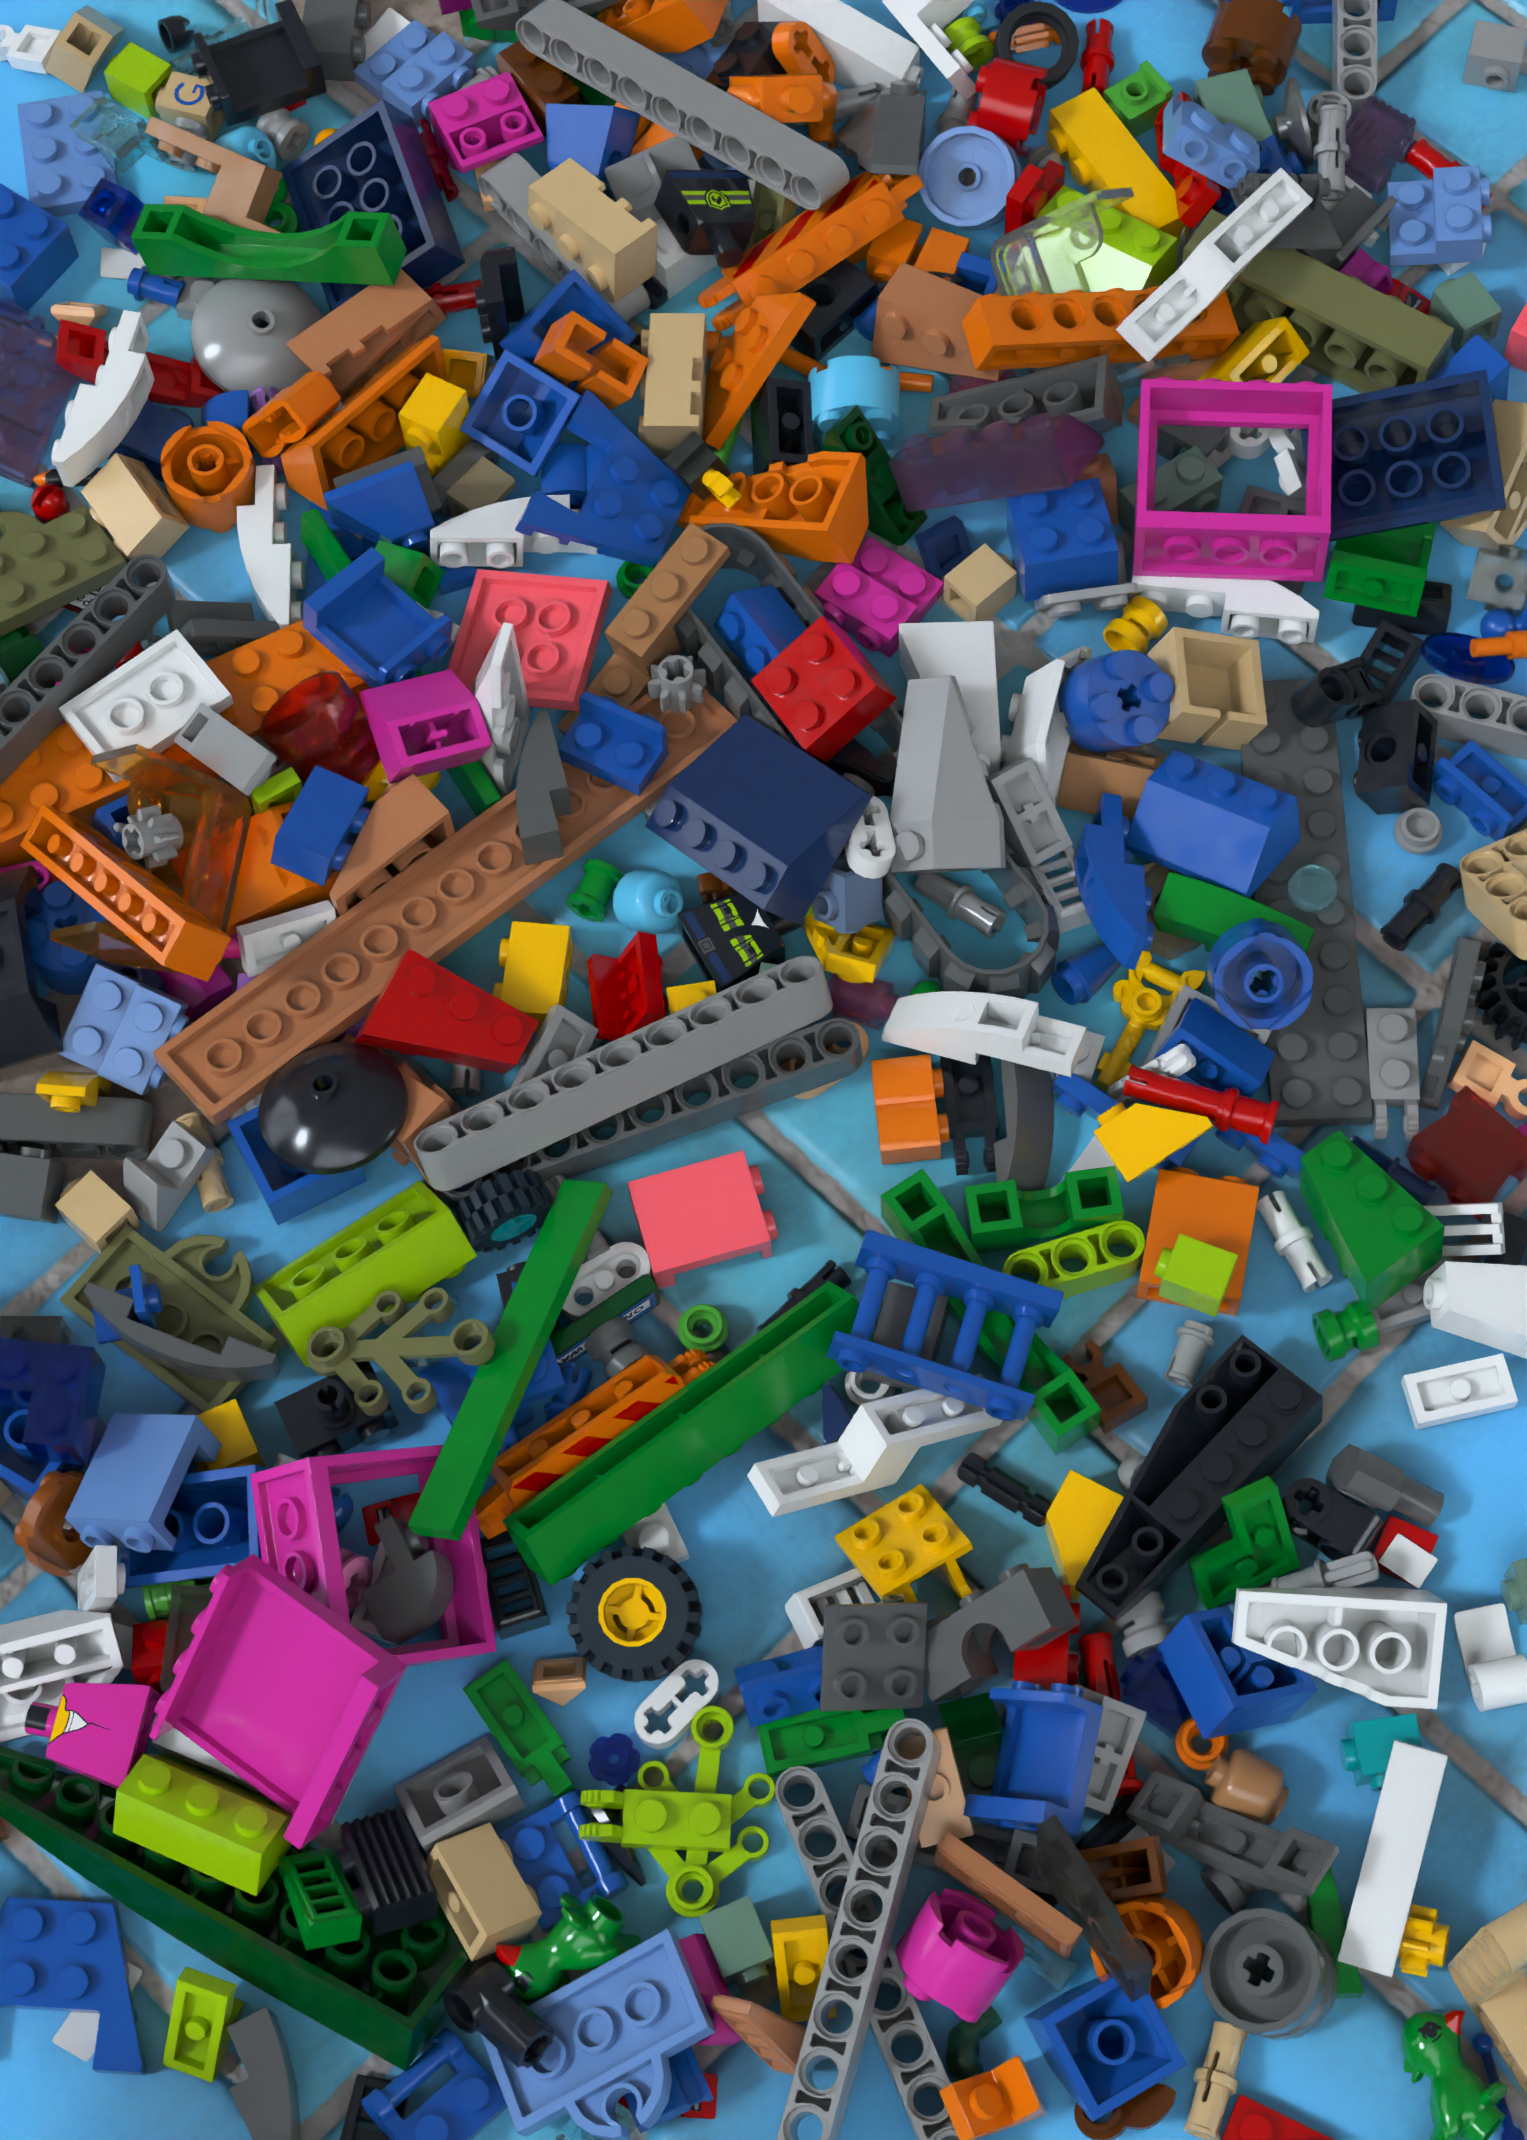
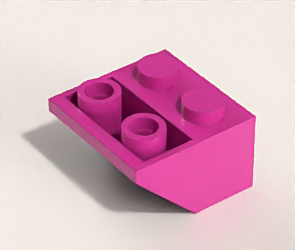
M509 71L428 102L434 137L439 146L445 150L450 168L461 173L544 142L543 134Z
M451 669L363 690L359 693L389 784L403 781L412 773L418 777L479 761L492 745L477 699Z

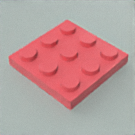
M477 569L447 670L451 669L467 689L471 691L472 684L503 622L511 623L514 626L529 707L579 711V697L585 690L613 591L608 580Z

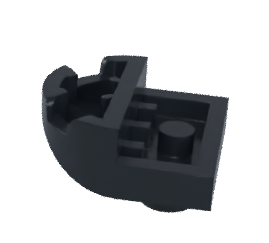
M515 247L490 249L484 252L480 260L483 286L474 288L478 315L487 314V316H480L484 344L493 343L496 361L500 359L504 351L499 343L510 332L508 323L519 322L525 315Z

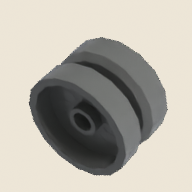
M1267 1908L1239 1911L1220 1923L1206 1943L1200 1966L1203 1989L1215 2012L1238 2029L1275 2041L1300 2038L1318 2027L1334 2005L1339 1984L1336 1960L1324 1938L1308 1925L1292 1916ZM1269 1969L1275 1971L1274 1977L1270 1982L1266 1981V1974Z

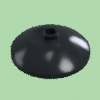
M353 1042L322 1044L312 1047L291 1059L269 1080L259 1103V1127L270 1151L287 1166L310 1174L329 1175L343 1173L371 1162L393 1143L400 1133L407 1116L408 1092L397 1066L390 1058L377 1049ZM331 1087L327 1091L320 1092L324 1088Z

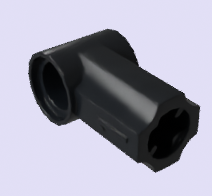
M489 1961L445 1991L443 1995L445 2009L453 2023L460 2030L468 2034L478 2030L517 2068L524 2066L526 2069L530 2068L542 2058L546 2049L553 2043L554 2030L517 1997L515 1985L509 1974L495 1962Z

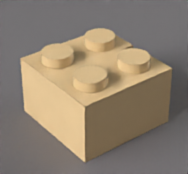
M1173 627L1147 653V656L1160 667L1162 672L1167 673L1171 677L1174 684V692L1170 702V714L1165 727L1156 738L1194 744L1201 737L1202 745L1240 751L1242 744H1248L1268 725L1259 640Z

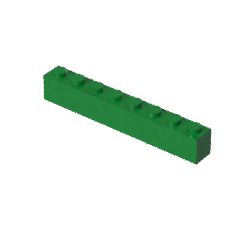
M826 1282L502 1520L527 1566L550 1586H553L559 1580L571 1576L582 1563L601 1549L614 1544L622 1533L641 1519L657 1512L665 1501L681 1489L696 1483L704 1472L724 1457L736 1453L743 1446V1443L763 1428L779 1421L783 1414L799 1401L818 1392L826 1381L843 1369L836 1363L837 1360L827 1358L826 1355L835 1331L850 1335L859 1307L856 1297L832 1282ZM872 1332V1336H871L870 1342H872L873 1337H874L873 1332Z

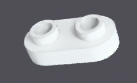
M620 1242L609 1247V1251L582 1264L563 1305V1313L569 1319L575 1321L641 1275L648 1273L651 1277L652 1268L645 1249L632 1242ZM625 1266L633 1267L636 1270L635 1274L630 1278H622L618 1275V1272ZM582 1293H589L594 1297L588 1305H579L575 1301Z

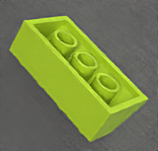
M418 1180L255 1285L253 1292L293 1352L307 1368L309 1366L306 1351L307 1342L318 1329L326 1326L344 1329L372 1306L378 1294L386 1290L396 1291L406 1305L410 1306L417 1302L424 1294V1291L442 1279H450L460 1274L465 1269L467 1263L477 1257L451 1210L422 1181ZM395 1304L389 1305L384 1312L393 1309Z

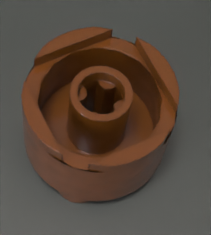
M1221 0L1202 49V59L1209 69L1207 76L1212 77L1247 68L1253 85L1258 84L1260 86L1263 96H1271L1274 94L1276 87L1282 84L1287 76L1302 32L1300 19L1295 13L1292 19L1283 13L1284 4L1278 0H1232L1229 2Z

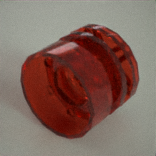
M332 670L310 676L288 690L272 705L264 716L259 728L261 738L280 761L290 763L289 768L292 767L301 780L302 788L315 765L357 783L380 761L364 708L359 707L358 696L340 673Z

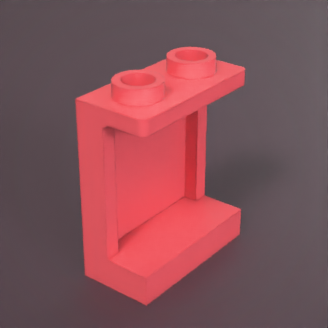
M743 1150L627 1182L630 1200L644 1249L648 1254L653 1280L658 1289L676 1285L674 1274L760 1251L762 1259L772 1257L771 1240L779 1238L771 1209L761 1210L757 1195L765 1193L761 1174L757 1164L748 1167Z

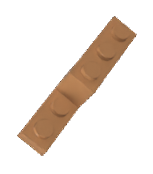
M153 116L150 117L144 133L160 139L157 148L179 158H182L184 152L188 151L198 156L195 165L218 174L202 214L230 225L254 231L283 233L263 224L283 173Z
M690 522L604 631L614 654L585 691L599 697L607 696L625 709L648 693L647 682L651 680L650 666L652 664L659 665L663 659L667 658L668 654L678 655L682 650L673 627L731 555L728 546ZM580 708L579 711H568L557 725L559 732L564 736L580 715Z

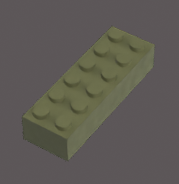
M1212 209L1184 247L1182 264L1201 241L1228 216ZM1263 249L1226 289L1238 330L1242 334L1253 323L1286 316L1311 352L1301 364L1361 394L1428 381L1446 364L1455 329L1446 325L1436 316L1426 315L1404 304L1399 298L1385 295L1365 285L1360 279L1351 275H1345L1324 265L1316 257L1304 255L1294 249Z

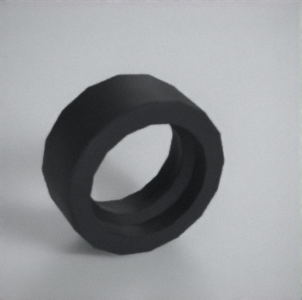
M1040 1L1021 4L1009 12L1000 25L995 36L994 58L1000 57L1015 61L1010 48L1011 39L1015 31L1025 23H1045L1056 31L1062 46L1060 58L1049 69L1048 77L1039 79V84L1047 85V90H1050L1065 79L1077 59L1079 38L1076 26L1069 15L1054 4Z

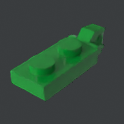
M504 1659L463 1688V1691L522 1778L526 1777L531 1786H534L543 1779L556 1799L576 1790L561 1768L563 1764L571 1759L565 1750V1743L507 1659Z
M820 1708L758 1725L757 1730L767 1775L772 1778L780 1776L782 1772L790 1767L803 1766L811 1769L872 1755V1752L883 1748V1739L886 1738L890 1727L897 1721L906 1718L904 1708L821 1712Z

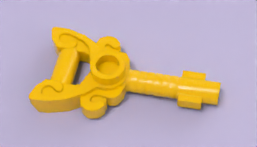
M1150 951L1141 952L1135 970L1128 969V980L1121 979L1115 982L1112 989L1113 999L1121 1003L1120 1012L1128 1022L1111 1054L1105 1051L1096 1068V1072L1100 1073L1095 1082L1097 1087L1108 1092L1109 1086L1128 1075L1132 1065L1129 1063V1060L1145 1029L1159 1031L1181 986L1187 985L1200 992L1206 977L1204 971L1190 970L1179 975L1153 963ZM1144 979L1172 992V994L1159 995L1154 989L1146 988L1142 981Z

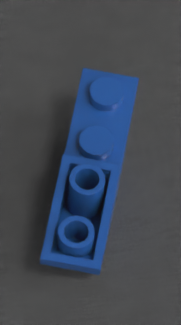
M1103 793L1092 824L1085 823L1073 856L1075 877L1087 915L1098 935L1125 969L1135 970L1141 952H1148L1153 940L1154 924L1153 922H1147V915L1152 900V889L1145 887L1144 866L1130 864L1131 851L1124 849L1129 831V817L1123 816L1122 796Z

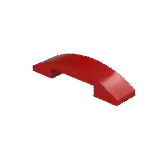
M61 319L55 363L77 377L95 385L97 370L100 365H105L109 354L108 342L105 341L106 330ZM150 352L145 353L155 379L148 395V399L151 402L180 407L202 408L212 397L225 393L203 373L194 355L189 363Z

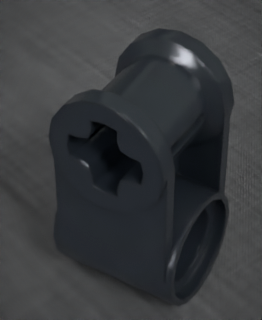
M1357 657L1343 664L1326 667L1319 671L1291 697V708L1301 723L1311 728H1318L1344 719L1352 720L1363 716L1364 709L1378 707L1385 702L1386 698L1383 692H1377L1365 670L1367 667L1365 658Z
M1302 1478L1294 1482L1281 1500L1291 1534L1317 1548L1332 1561L1365 1550L1369 1551L1384 1526L1382 1519L1372 1510L1360 1503L1347 1499L1324 1485L1321 1481L1313 1478ZM1303 1499L1308 1500L1312 1504L1307 1515H1303L1298 1511Z

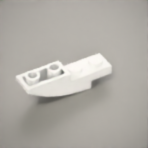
M123 310L118 327H113L110 332L108 342L109 354L105 365H100L97 370L96 386L80 383L75 400H70L67 404L65 411L66 426L62 438L56 439L52 448V464L56 466L64 486L74 487L108 458L124 439L148 398L155 379L145 354L150 337L142 314L139 312Z
M257 465L255 505L236 506L237 530L241 553L258 604L267 621H275L277 630H280L303 620L302 601H297L298 589H305V568L303 561H296L291 543H288L286 523L281 522V510H288L289 507L286 482L279 483L274 465Z
M570 494L546 495L570 509ZM531 497L517 498L483 506L451 518L430 530V559L438 566L459 568L462 566L494 567L499 569L523 567V552H538L541 554H552L555 552L586 553L591 555L598 553L597 548L573 541H570L568 545L558 543L560 539L535 531L529 536L514 530ZM571 509V510L574 511V512H576V513H578L580 509Z
M1132 575L1131 583L1137 582L1138 593L1133 596L1147 598L1156 604L1162 612L1187 613L1196 618L1222 617L1220 633L1232 634L1235 637L1247 639L1255 637L1279 639L1288 644L1314 643L1319 610L1302 597L1271 580Z
M941 991L898 998L881 1037L884 1042L976 1065L980 1054L1071 1077L1087 1040V1027L1040 1016L1039 1002L990 993Z

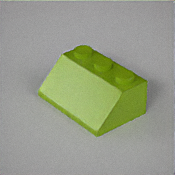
M1064 185L1038 213L1016 266L1015 280L1044 294L1065 293L1076 289L1084 292H1100L1112 288L1145 290L1153 286H1161L1176 272L1178 238Z
M143 1754L116 1790L113 1833L257 1897L278 1866L279 1857H284L292 1845L283 1836L293 1816L269 1798L168 1754Z

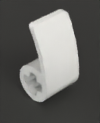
M1498 1603L1456 1612L1453 1621L1472 1697L1478 1710L1484 1712L1527 1703V1660L1523 1654L1516 1655L1505 1605Z

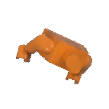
M803 73L729 76V88L726 91L728 94L780 123L809 122L807 125L809 139L816 143L828 142L829 150L835 148L833 123L835 121L838 93L832 83L822 82L821 75Z

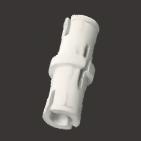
M1283 1190L1272 1192L1274 1200L1271 1202L1267 1195L1257 1202L1256 1209L1261 1213L1276 1239L1274 1247L1279 1256L1287 1258L1302 1285L1303 1291L1305 1293L1316 1290L1314 1286L1316 1282L1319 1287H1322L1333 1276L1327 1270L1311 1242L1314 1235L1308 1226H1302L1289 1204Z

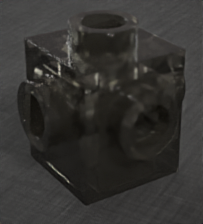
M1500 544L1498 550L1480 547L1477 552L1466 598L1485 602L1484 609L1487 611L1496 608L1506 609L1511 613L1513 609L1523 610L1525 600L1527 599V549L1509 544ZM1508 574L1512 577L1514 583L1504 585L1499 581L1498 576Z

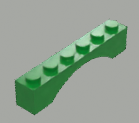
M145 204L131 236V240L150 274L167 276L394 286L407 253V249L391 214L381 212L348 211L337 221L319 229L300 233H272L230 225L206 216L186 205Z
M923 1168L881 1195V1217L897 1239L986 1267L963 1230L952 1207ZM949 1296V1310L961 1325L967 1306L964 1305L963 1300ZM992 1310L991 1312H986L977 1348L1000 1378L1016 1322L1012 1319V1316ZM1034 1332L1019 1390L1035 1395L1033 1405L1027 1413V1417L1054 1454L1058 1455L1098 1428L1101 1408L1073 1370Z

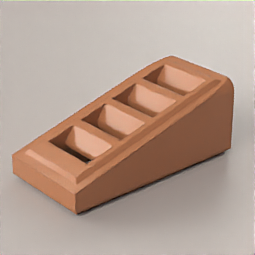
M718 1994V1996L714 1995L710 2007L771 2069L794 2076L807 2028L754 2002Z

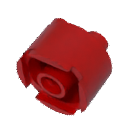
M995 57L992 63L988 62L986 66L982 65L975 92L982 93L977 110H971L967 126H976L993 132L1004 139L1015 150L1017 156L1027 158L1032 147L1024 145V142H1027L1028 134L1036 135L1047 91V85L1039 84V79L1048 77L1049 70L1000 57Z

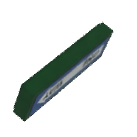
M648 1273L641 1275L549 1337L559 1368L562 1363L575 1362L588 1352L584 1347L586 1340L592 1332L605 1322L622 1316L631 1324L661 1304L658 1286Z

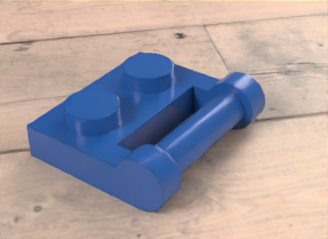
M580 1789L561 1796L553 1804L497 1833L499 1839L504 1840L509 1846L513 1856V1863L523 1881L531 1886L537 1895L539 1909L542 1912L538 1923L544 1934L551 1931L564 1916L561 1912L563 1906L559 1901L564 1891L575 1895L585 1905L592 1895H599L609 1900L629 1887L623 1871L615 1870L602 1842L586 1841L579 1838V1826L591 1822L585 1811L586 1807L580 1804L582 1792ZM564 1820L567 1821L597 1880L594 1885L584 1890L552 1829L553 1826Z
M444 2028L432 2039L433 2046L382 2091L374 2089L362 2100L363 2108L390 2140H472L507 2108L500 2087L470 2056L461 2040L450 2029ZM447 2063L456 2075L407 2119L403 2120L397 2114L395 2108Z

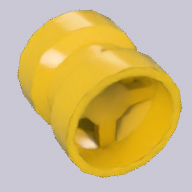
M1133 596L1128 601V604L1124 606L1121 618L1112 619L1102 632L1106 644L1113 652L1118 650H1134L1145 654L1148 650V642L1158 639L1168 627V620L1165 614L1156 604L1145 597Z

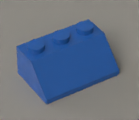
M1174 750L1146 781L1128 832L1125 850H1130L1132 854L1193 879L1250 898L1301 840L1297 797Z
M254 1464L185 1474L164 1521L165 1527L177 1539L173 1550L152 1549L148 1553H142L130 1548H120V1563L125 1564L126 1570L125 1588L213 1578L224 1566L228 1564L235 1566L252 1554L262 1560L250 1474L270 1469V1467Z

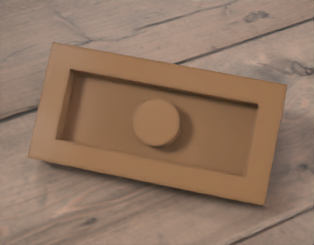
M1072 740L1066 754L1057 805L1061 808L1095 815L1103 793L1121 795L1123 816L1129 817V822H1132L1147 779L1163 763L1165 758L1127 750L1093 753L1083 749Z

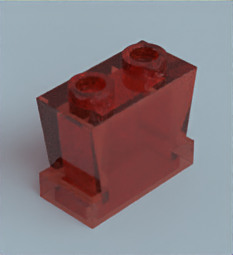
M1467 1085L1452 1098L1446 1115L1412 1137L1405 1155L1409 1159L1412 1169L1426 1181L1433 1180L1447 1192V1197L1451 1204L1495 1202L1513 1176L1520 1183L1527 1177V1137ZM1475 1214L1473 1216L1481 1222L1486 1214Z

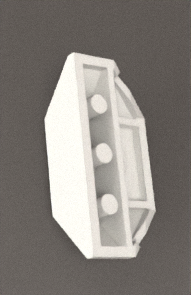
M1081 646L1026 677L1022 695L1013 693L1010 703L1008 721L1015 722L1012 735L1003 734L1001 739L1000 763L1032 758L1055 807H1057L1066 754L1072 742L1065 727H1068L1064 711H1059V690L1063 679L1070 669L1091 659V647Z
M63 1609L0 1625V1742L31 1735L25 1732L26 1715L31 1703L39 1702L59 1706L66 1683H112L123 1668L124 1659L111 1613Z

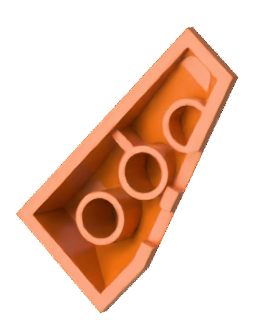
M821 451L809 454L807 462L786 466L781 461L769 464V471L747 477L742 472L733 473L727 478L734 484L733 488L743 497L730 510L712 493L702 501L695 493L690 492L676 522L679 527L685 529L690 522L699 528L711 523H733L747 527L767 538L769 546L773 551L811 561L852 564L869 525L865 457L862 453Z

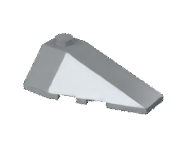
M952 675L908 680L890 812V824L896 846V853L891 864V873L933 874L1006 868L1004 818L999 803L993 802L986 781V777L989 774L985 762L978 758L971 737L973 727L956 677Z

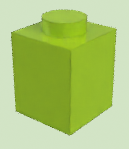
M129 42L119 54L110 59L103 71L111 97L148 120L151 116L156 118L159 115L155 108L156 96L159 89L166 86L173 71L172 66L138 45Z
M1179 1233L1174 1249L1164 1246L1154 1272V1276L1162 1278L1158 1296L1217 1317L1233 1276L1238 1255Z

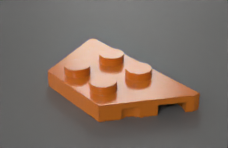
M800 292L757 296L750 308L746 307L741 311L735 322V331L725 345L717 348L710 361L703 440L707 444L720 450L817 304L813 299Z

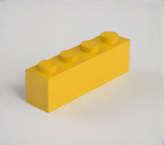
M1095 87L1049 110L1048 131L1046 132L1047 143L1067 162L1072 177L1079 186H1085L1095 200L1178 238L1177 244L1185 227V240L1188 239L1189 226L1178 220L1174 188Z

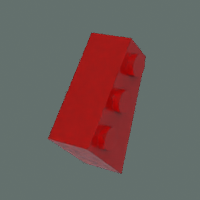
M409 948L395 965L353 1043L396 1050L401 1054L411 1056L416 1054L441 1059L447 1063L506 1074L517 1065L539 1021Z

